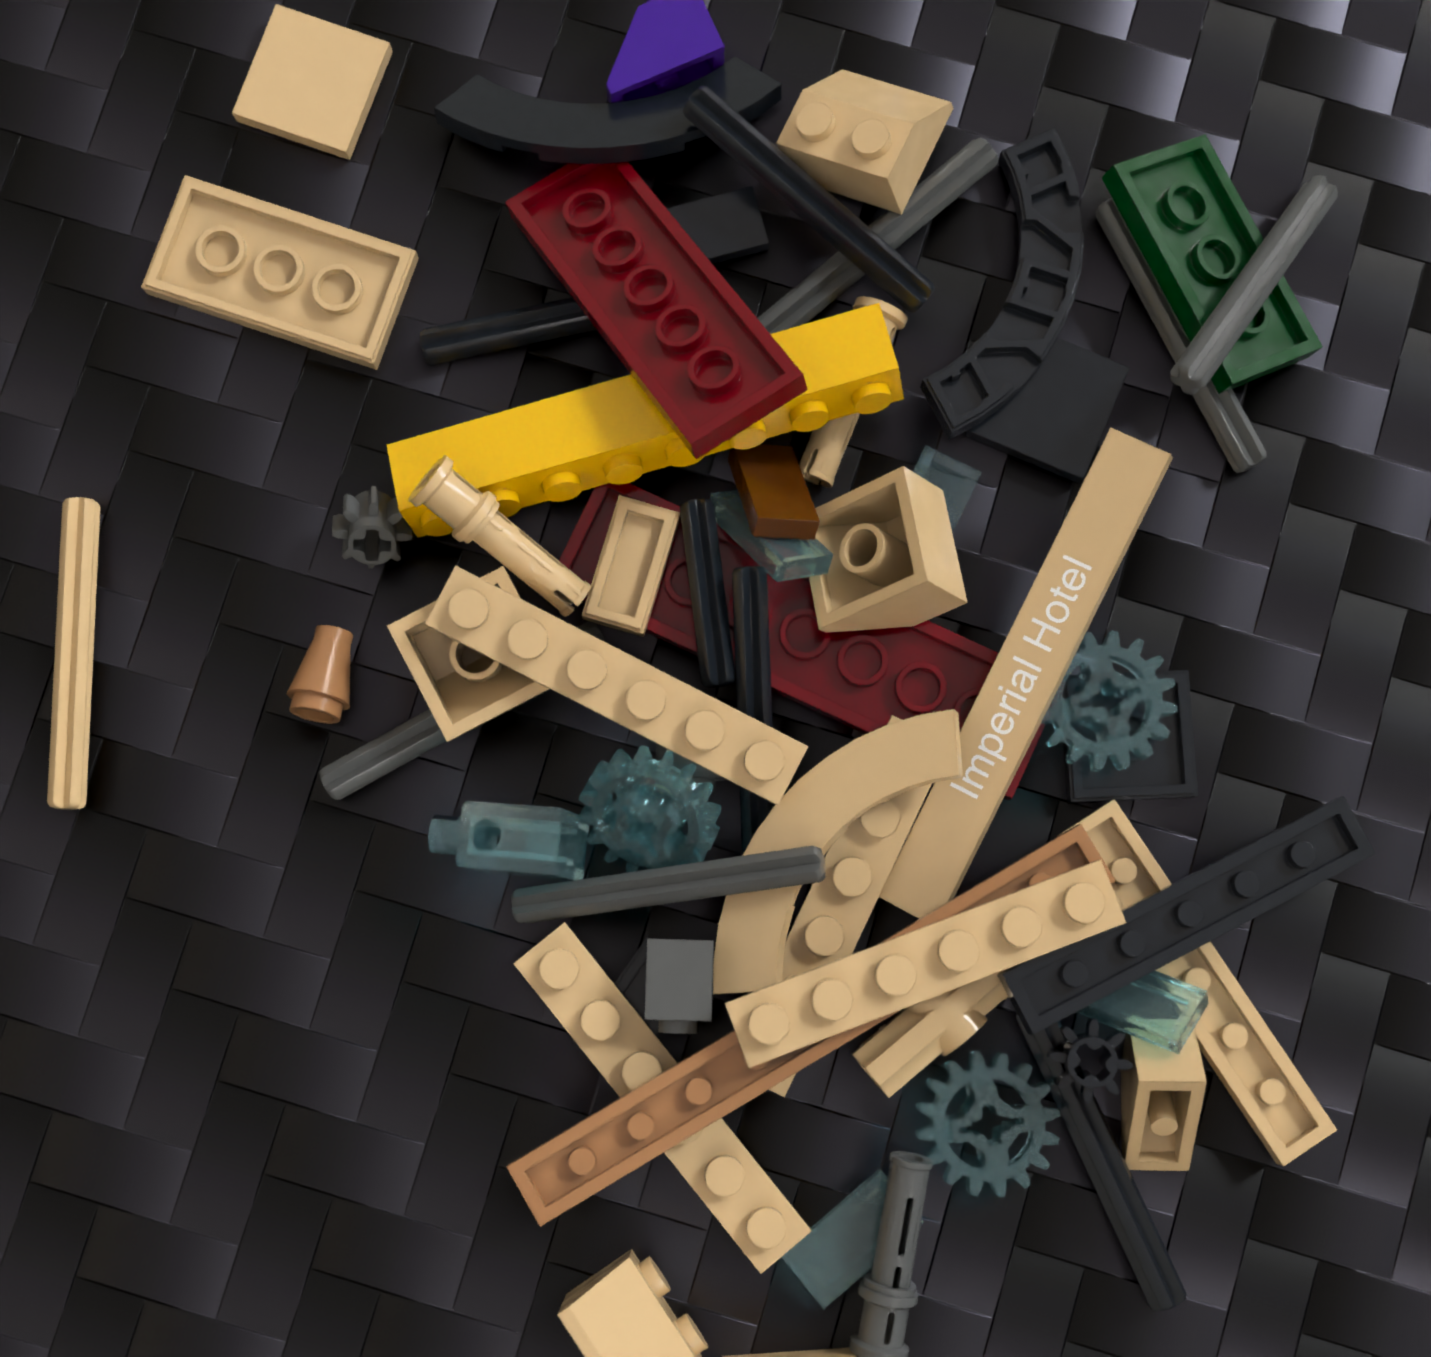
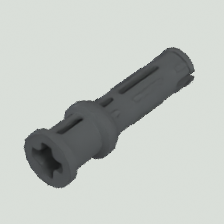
M893 1151L890 1153L889 1160L891 1162L883 1209L880 1216L872 1272L864 1275V1279L859 1284V1295L864 1298L858 1333L851 1335L849 1350L859 1357H908L909 1346L904 1343L909 1309L917 1305L919 1296L916 1284L911 1281L921 1229L928 1178L933 1165V1161L930 1158L917 1153L906 1151Z

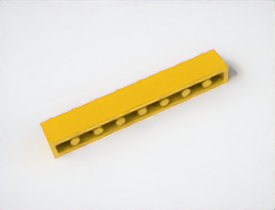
M872 304L772 333L771 336L804 374L808 390L695 459L630 374L387 444L398 510L418 538L426 535L444 536L452 533L453 528L422 504L415 507L408 501L417 484L444 455H447L454 461L452 469L481 493L486 491L492 492L497 497L496 501L500 503L498 511L508 518L515 515L521 508L546 501H567L578 496L581 491L609 483L617 485L627 484L637 480L644 473L668 466H690L701 461L704 456L728 449H750L760 445L767 438L795 430L799 432L813 431L821 428L830 420L854 413L872 414L887 408L891 403L904 399L898 363L880 304Z

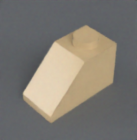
M1128 1022L1122 1058L1132 1062L1133 1068L1121 1070V1137L1123 1158L1129 1170L1189 1171L1207 1084L1194 1023Z

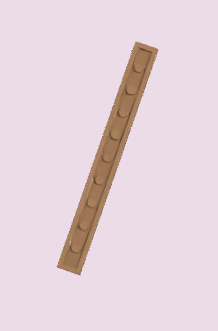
M1079 824L882 942L1097 860H1102L1110 883L1112 884L1116 880L1082 824ZM899 1011L751 1068L747 1065L735 1030H732L507 1165V1169L539 1226H542Z

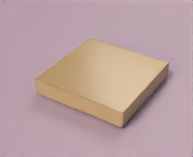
M276 4L232 114L236 122L350 160L393 51L390 42Z

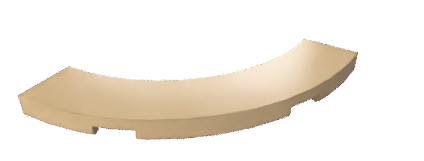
M955 709L921 714L897 721L856 738L833 752L802 776L783 796L779 805L773 807L756 830L742 856L805 846L819 847L823 855H825L835 841L849 828L848 825L877 804L884 803L891 798L921 786L939 781L963 778L958 712ZM802 885L726 895L718 924L714 952L713 994L752 993L783 981V959L786 938L795 910L793 905Z

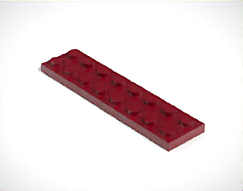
M609 483L595 487L559 561L583 581L586 580L591 585L619 495L676 512H680V506L630 483L620 485ZM680 516L646 633L698 656ZM716 523L734 667L732 572L737 567L761 566L767 571L771 691L864 734L887 725L891 715L904 720L921 714L955 709L958 712L959 729L961 730L999 654L998 652L928 620L912 627L825 633L818 628L807 565ZM588 594L581 603H586ZM1061 682L1004 796V799L1008 801L1015 794L1064 685L1063 682Z

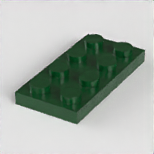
M1206 134L1114 164L1101 177L1190 342L1264 240ZM1284 275L1212 376L1211 381L1218 394L1309 358L1323 347Z

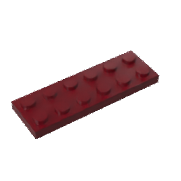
M629 162L603 164L568 163L505 201L511 218L695 459L808 390L804 374Z

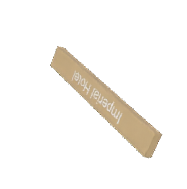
M1110 428L960 730L963 778L934 783L879 895L881 899L919 919L954 899L1173 459L1170 453Z

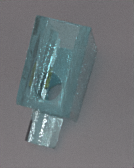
M464 801L461 817L438 814L433 816L429 827L428 845L431 853L456 855L457 867L472 871L561 881L580 880L584 876L590 819L557 807ZM500 833H501L500 842H499V844L497 845V839H498V836H499Z

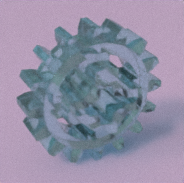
M1111 630L1106 635L1102 645L1097 644L1091 632L1085 634L1079 646L1080 651L1076 652L1041 722L1042 725L1051 723L1055 730L1045 742L1049 748L1063 741L1069 746L1065 762L1071 765L1084 754L1089 756L1091 772H1099L1103 769L1107 758L1111 757L1113 765L1118 771L1130 767L1129 751H1132L1141 760H1145L1154 754L1147 740L1148 737L1162 741L1169 736L1170 731L1159 722V719L1175 714L1177 712V705L1163 701L1162 694L1176 684L1174 679L1157 678L1154 671L1164 661L1160 655L1152 657L1147 661L1139 656L1143 648V640L1137 638L1127 648L1120 647L1118 631ZM1112 662L1128 669L1137 679L1131 680L1115 671ZM1079 666L1081 672L1078 675L1081 686L1076 695L1063 699L1065 683L1071 672ZM1100 688L1104 696L1115 695L1116 698L1128 696L1109 711V716L1105 707L1094 708L1092 705L1080 708L1099 693ZM1146 704L1143 721L1138 730L1130 737L1128 732L1131 731L1128 719L1134 708ZM1080 723L1094 731L1098 742L1085 738L1071 724Z
M640 746L633 760L623 749L616 750L609 763L601 760L579 797V800L585 804L578 817L579 822L594 826L587 838L589 844L604 843L608 847L604 860L607 863H611L619 857L626 860L627 873L637 871L639 866L655 869L703 862L719 833L720 827L715 823L722 810L721 805L707 802L714 788L712 783L702 782L696 784L692 780L697 766L690 763L680 770L673 766L674 753L669 750L663 754L660 760L652 759L647 746ZM613 792H615V794L617 795V798L614 803L612 802ZM685 819H687L688 833L686 835L682 832L686 823Z
M974 1051L969 1053L968 1069L963 1070L956 1062L949 1060L945 1062V1067L950 1079L945 1083L932 1078L927 1080V1086L936 1094L933 1103L917 1102L916 1109L930 1117V1125L922 1126L915 1130L916 1137L920 1140H933L935 1147L929 1150L925 1156L933 1161V1165L940 1164L943 1161L948 1163L942 1179L949 1185H953L964 1175L967 1177L966 1188L970 1195L978 1196L983 1183L989 1182L994 1194L998 1197H1004L1006 1195L1007 1179L1013 1178L1019 1185L1027 1188L1031 1184L1025 1169L1030 1164L1045 1170L1049 1167V1162L1039 1152L1042 1144L1059 1145L1060 1138L1045 1130V1122L1060 1117L1059 1109L1042 1106L1040 1102L1051 1090L1048 1083L1040 1082L1031 1086L1027 1083L1033 1068L1029 1064L1022 1062L1010 1072L1008 1071V1054L997 1052L992 1059L991 1066H986L981 1053ZM993 1079L1001 1080L1013 1087L1020 1094L1025 1104L1008 1105L998 1098L997 1086L994 1085ZM965 1086L967 1099L956 1114L945 1116L952 1097ZM986 1106L989 1112L995 1115L1013 1119L1002 1121V1125L993 1127L992 1139L987 1140L985 1135L976 1130L961 1128L971 1126L972 1122L982 1119V1108ZM1029 1132L1020 1152L1009 1160L1008 1149L1018 1134ZM949 1143H970L977 1150L981 1167H976L962 1161L953 1152Z

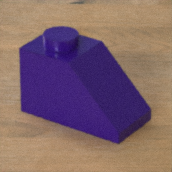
M647 0L646 3L637 7L606 82L608 103L650 97L680 88L704 77L724 64L725 46L703 0Z

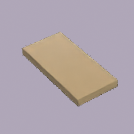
M184 175L141 288L148 295L378 370L419 257L415 250Z

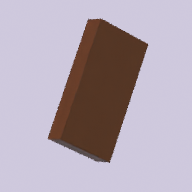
M760 444L750 449H730L728 463L752 535L754 537L815 540L820 520L792 446Z

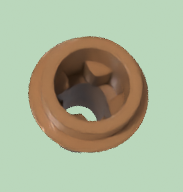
M331 625L316 626L313 640L286 693L292 699L289 708L292 714L319 723L334 724L340 722L342 711L350 708V653L353 640L351 632Z

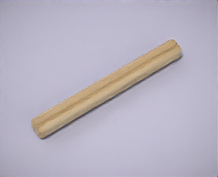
M85 497L66 498L62 503L47 793L48 805L61 810L84 808L87 800L101 507L94 499Z

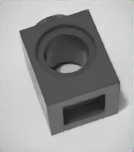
M647 939L645 1020H659V1033L697 1034L698 1021H712L714 940Z

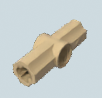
M1008 969L904 1008L886 1025H882L877 1032L862 1042L859 1048L852 1053L853 1057L881 1091L890 1098L940 1054L944 1057L953 1052L986 1023L988 1018L985 1015L1001 1001L1008 998L997 976Z

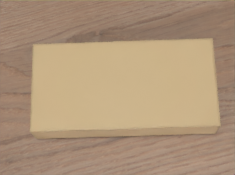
M618 496L582 612L583 620L644 637L680 521V512L625 496Z

